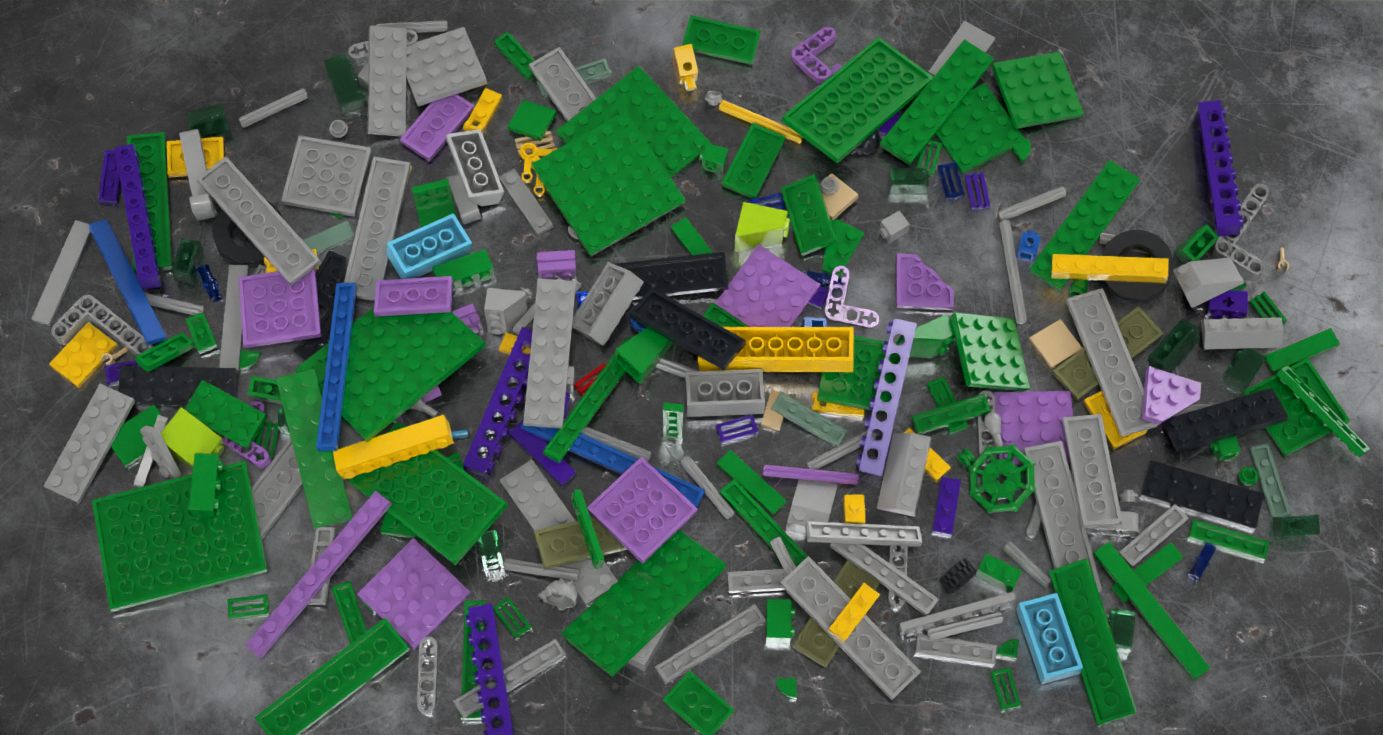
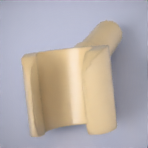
M1281 247L1279 248L1280 259L1276 265V270L1280 271V265L1282 264L1285 266L1286 272L1289 269V263L1285 260L1284 248Z
M125 347L112 355L105 353L101 359L106 361L110 358L106 366L115 364V359L128 350Z

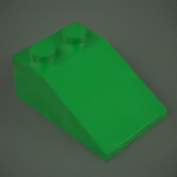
M947 314L915 329L909 357L933 358L937 355L943 356L949 351L948 348L956 341L953 323ZM903 335L899 337L896 345L904 343L905 338ZM897 353L890 354L891 357H900Z

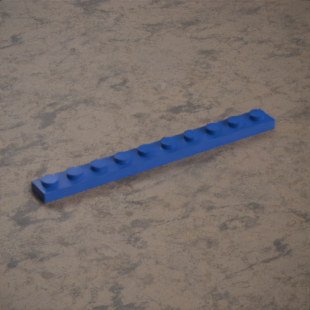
M355 282L336 283L316 445L318 451H338L357 289Z
M523 423L521 425L522 430L548 442L551 441L559 428L524 426ZM580 434L569 450L620 475L638 460L583 434ZM653 467L696 508L698 507L705 493L704 489Z

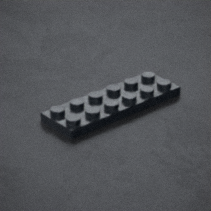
M725 252L615 264L631 271L644 282L633 300L642 299L651 288L666 296L729 289Z
M651 288L629 312L630 318L722 370H725L746 345L745 339L654 288Z
M120 366L118 392L135 400L134 405L187 406L199 384L204 380L236 398L237 369L159 366L147 372L141 366Z
M1273 388L1170 417L1163 422V426L1177 453L1288 421V415Z
M1150 460L1140 497L1171 507L1176 504L1181 510L1255 531L1264 493Z

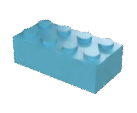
M453 213L388 242L386 245V255L401 279L418 278L433 271V266L470 254L472 242Z
M1055 593L1019 603L1016 612L1041 685L1080 674L1083 666L1058 594Z

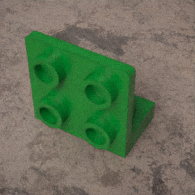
M448 179L411 187L421 228L453 213L457 218Z

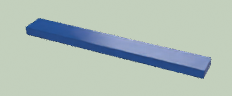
M108 220L89 224V230L146 344L151 345L166 340V335Z

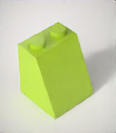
M743 202L735 235L734 251L740 252L755 249L758 244L762 247L782 244L783 237L787 238L790 219L787 218L788 211Z
M183 408L179 409L161 432V436L172 457L192 470L195 453L219 454L220 456L225 448L224 441L220 436Z

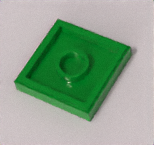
M523 99L507 128L509 131L541 141L556 117L557 111Z

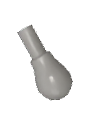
M422 399L409 408L420 412L423 411L433 418L438 413V411L426 405V402Z
M990 412L984 418L985 426L991 436H993L995 446H1003L1000 435L1001 417L995 412Z

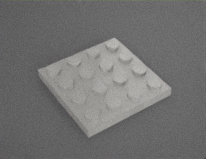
M464 27L406 46V79L418 107L487 84L485 74Z
M299 135L281 199L282 204L355 217L372 149L370 147Z

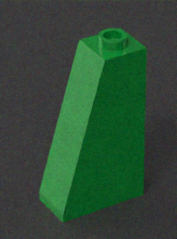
M647 327L616 349L615 361L639 384H642L674 342Z

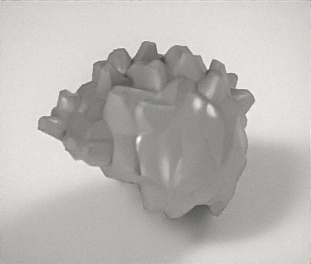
M559 578V580H555L545 586L544 590L538 594V597L543 599V602L557 606L558 610L564 611L566 608H573L577 604L578 588L573 580L569 581L568 579L563 580Z

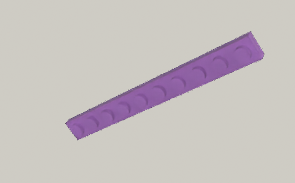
M376 491L372 494L246 643L250 650L261 659L265 656L392 504Z

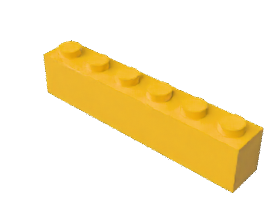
M1053 254L1051 278L1166 283L1169 259Z
M441 415L374 437L368 442L362 441L338 449V451H333L336 471L344 480L351 479L362 473L372 472L380 467L390 466L392 463L408 460L420 454H427L429 451L438 448H445L450 444H454L450 424L446 417Z

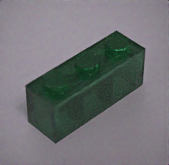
M345 54L324 60L327 74L343 114L365 108L363 100H366L363 90L358 89L357 85H360L357 75L352 74L351 70H354L351 60H347Z
M1181 318L1148 356L1149 366L1171 373L1199 341L1198 326Z

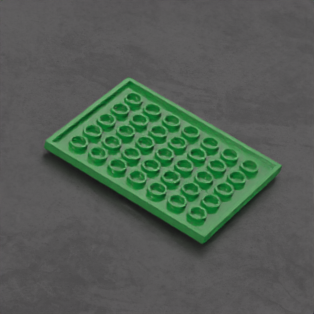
M373 307L352 324L342 418L366 442L370 441L485 348V342L452 312L375 316ZM329 343L294 369L296 373L311 369L315 370L321 397L323 396Z
M246 461L223 466V472L219 473L218 480H221V491L217 492V498L220 500L219 510H215V517L190 515L189 502L192 474L92 500L111 612L268 572Z

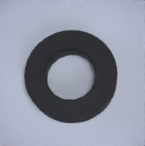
M267 201L274 208V210L282 217L277 207L273 205L271 202ZM221 209L214 220L212 228L213 239L220 255L232 265H248L249 268H258L259 264L264 266L265 256L256 246L241 247L231 240V232L236 224Z
M1144 230L1122 232L1108 242L1102 256L1120 257L1128 250L1139 249L1146 251L1152 258L1169 259L1167 282H1145L1141 284H1133L1126 281L1102 282L1113 296L1122 301L1144 303L1153 300L1166 289L1173 272L1171 251L1160 237Z

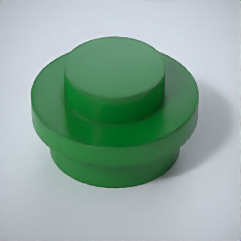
M1244 467L1240 470L1238 477L1242 484L1251 486L1257 482L1258 473L1253 467Z

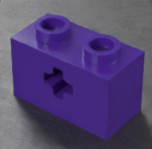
M1229 290L1206 301V317L1213 319H1243L1248 313L1247 291Z

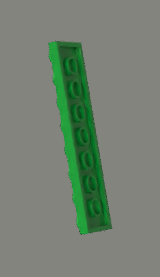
M964 39L880 142V147L910 166L992 65L994 58Z
M164 132L127 136V145L134 144L138 153L159 271L173 269L166 135ZM133 254V271L137 273Z
M1109 160L1035 260L1029 272L1058 291H1061L1069 279L1051 278L1053 254L1087 255L1141 179Z
M311 369L276 378L314 530L350 521L352 514L343 479L336 471L333 451H318L316 448L322 397L315 370Z
M1085 558L1049 571L1083 666L1081 673L1097 724L1102 725L1137 714L1138 712L1088 559Z
M384 618L254 718L267 735H300L410 649L388 620Z

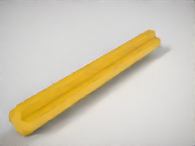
M722 100V103L719 104L720 111L751 124H757L797 143L803 141V137L790 127L725 100Z

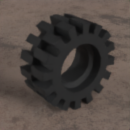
M964 558L951 567L949 571H946L939 582L951 594L964 586L976 574L977 570L967 558Z

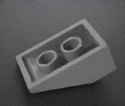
M1230 257L1191 261L1173 270L1191 308L1244 283Z
M799 479L786 530L806 535V521L829 522L838 484Z

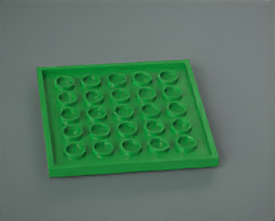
M640 66L632 70L556 130L557 136L567 144L627 111L671 179L700 156L701 150H705L707 143L712 144Z
M627 111L531 163L534 172L590 257L686 202Z

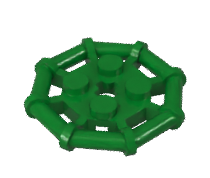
M1015 444L985 447L984 452L968 467L970 480L969 496L973 497L990 514L993 512L1019 511V507L1037 489L1035 488L1034 466L1036 464L1034 460L1031 461ZM1008 453L1007 459L996 460L994 456L995 454ZM1014 456L1024 465L1021 467L1016 466L1012 462ZM990 457L991 463L987 464L984 470L979 469ZM1024 471L1027 472V484H1023L1022 472ZM977 473L982 475L983 486L979 488L977 487ZM1002 474L1005 477H1007V480H1004L1003 484H1001L1000 481H998V478ZM1025 489L1015 500L1014 496L1017 490ZM987 491L992 496L991 502L982 496L981 493ZM999 499H1009L1010 503L997 504V501Z

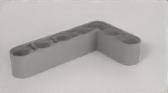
M199 130L180 132L179 135L192 197H189L192 212L198 221L214 218L217 216L214 200L196 180V178L207 171Z
M1256 184L1242 203L1241 211H1238L1239 216H1243L1244 224L1243 227H1240V234L1232 235L1234 238L1220 236L1211 251L1213 259L1230 257L1240 276L1249 281H1256L1260 278L1265 268L1264 263L1236 244L1269 195V188L1264 184Z
M91 295L82 296L51 329L53 337L60 345H67L87 322H93L124 348L126 347L134 356L141 354V351L145 348L150 349L153 347L146 344L140 333ZM92 304L90 308H85L87 305ZM106 315L104 319H99L101 316ZM79 318L78 321L72 322L73 319ZM116 326H120L118 330L113 331ZM61 332H66L63 336H58ZM130 337H135L132 341L127 342Z

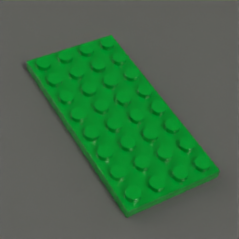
M877 37L782 116V122L836 163H839L922 92L934 77L880 37Z
M397 422L389 432L405 428V426ZM436 449L429 451L427 454H420L408 460L392 463L390 466L380 467L372 472L362 473L351 479H346L348 483L368 498L375 491L382 495L392 504L386 511L388 514L455 566L508 507L504 500Z
M678 530L643 564L639 560L634 563L618 579L616 584H613L609 590L596 599L561 635L566 641L613 677L727 566L721 559Z

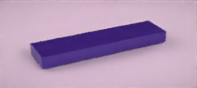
M522 420L509 432V435L563 487L576 475V471L563 459L560 463H557L544 455L543 450L548 444L542 438L522 430L521 425L524 421Z

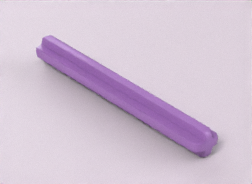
M764 465L762 471L764 476L852 485H857L859 481V475L856 473Z

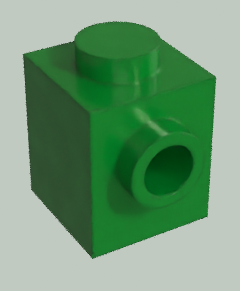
M707 143L705 150H701L699 160L702 161V168L710 172L717 171L723 173L728 158V148Z
M1236 436L1210 443L1211 450L1216 454L1218 462L1235 459L1241 452Z

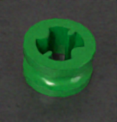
M966 448L962 450V453L956 455L959 462L966 468L970 466V463L976 461L973 454Z

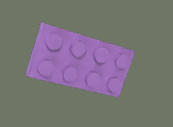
M458 94L431 102L401 137L400 143L430 162L447 142L446 134L455 133L475 107Z
M452 276L377 280L374 314L375 316L451 312Z

